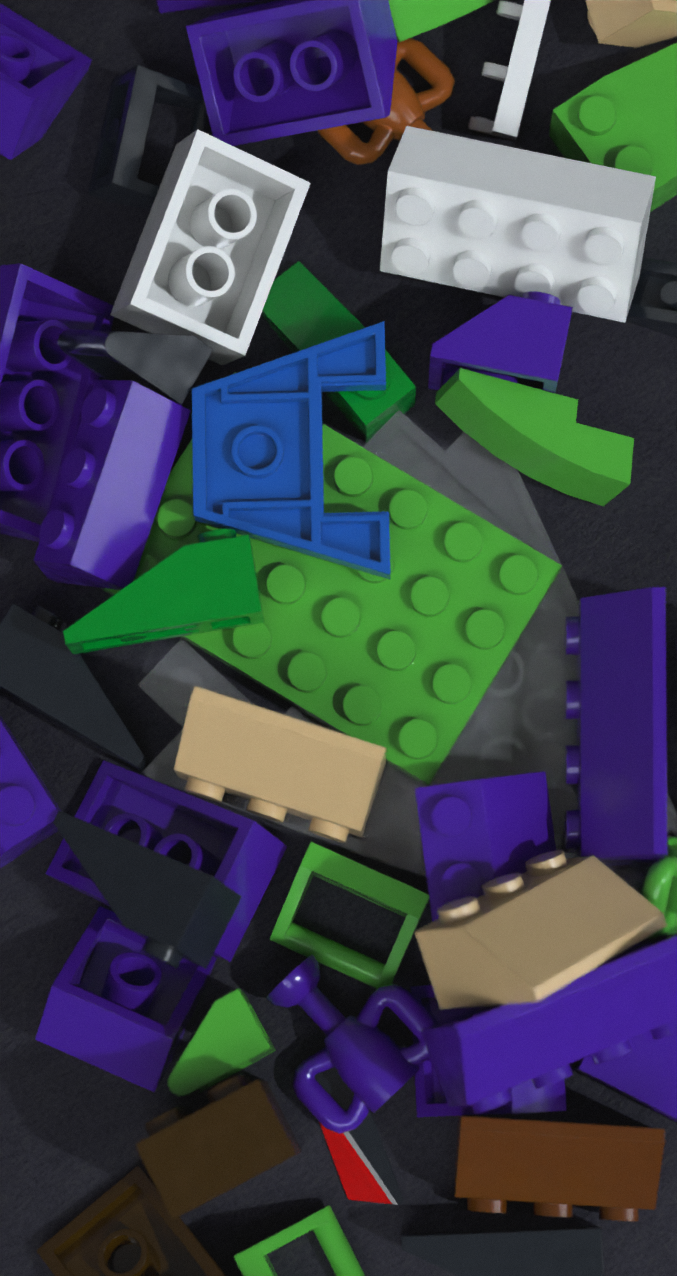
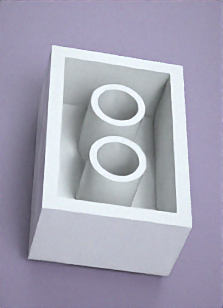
M197 129L175 146L110 315L153 334L195 336L213 349L208 359L221 365L244 357L306 197L310 182Z

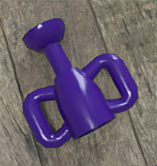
M312 954L297 966L266 999L274 1006L289 1008L299 1005L328 1036L324 1040L325 1048L304 1059L298 1065L294 1073L292 1086L296 1097L325 1128L341 1134L355 1130L367 1117L369 1110L375 1113L420 1070L417 1064L424 1062L430 1057L420 1030L438 1022L409 990L396 984L379 987L370 995L357 1017L350 1015L348 1018H345L317 988L320 979V969L318 961ZM386 1007H389L419 1039L417 1043L400 1048L389 1035L377 1028L382 1012ZM335 1067L345 1084L354 1092L353 1100L347 1111L343 1110L315 1080L316 1074Z

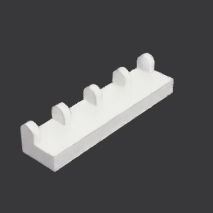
M525 0L524 5L499 1L496 14L519 20V25L509 66L484 62L481 74L489 78L505 81L495 122L483 117H471L468 130L516 142L551 0Z

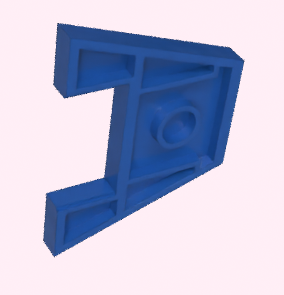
M384 321L192 388L193 516L195 521L221 529H234L237 534L249 535L250 538L390 579L389 511L324 513L322 392L386 390Z

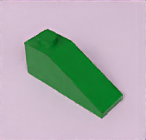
M299 261L273 281L261 313L292 353L365 328ZM386 350V390L325 392L366 443L415 406L416 386Z
M218 529L199 534L197 536L198 543L182 546L64 630L66 646L72 654H79L265 623L253 548L249 535L237 537L236 530Z

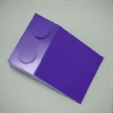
M103 760L75 815L80 820L212 875L242 896L213 954L228 962H231L287 848V845L254 820ZM63 838L46 875L110 906Z

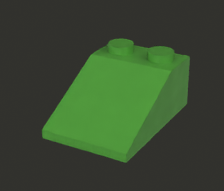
M677 43L605 75L553 109L549 137L565 158L656 176L650 212L677 195Z

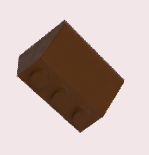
M458 1116L454 1196L467 1198V1211L506 1213L507 1200L533 1202V1215L572 1217L573 1205L599 1206V1219L638 1222L639 1209L655 1210L665 1143V1129Z

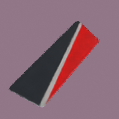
M335 1067L316 1074L315 1080L343 1110L347 1111L353 1100L354 1092L345 1084ZM370 1110L367 1117L355 1130L341 1134L325 1128L320 1123L344 1191L349 1200L394 1205L403 1203L401 1191Z

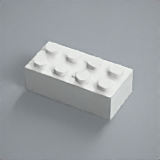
M406 126L387 174L380 271L501 297L508 295L522 297L523 293L528 291L543 292L561 300L560 305L573 307L572 312L625 323L640 276L656 176Z

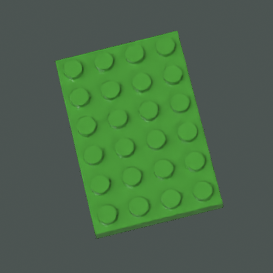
M322 423L324 513L389 511L390 579L250 538L265 623L181 636V638L336 732L385 747L387 763L425 786H430L559 575L562 565ZM192 439L169 474L134 580L182 546L198 543L197 536L199 534L221 529L197 522L193 516ZM101 588L112 596L120 591Z

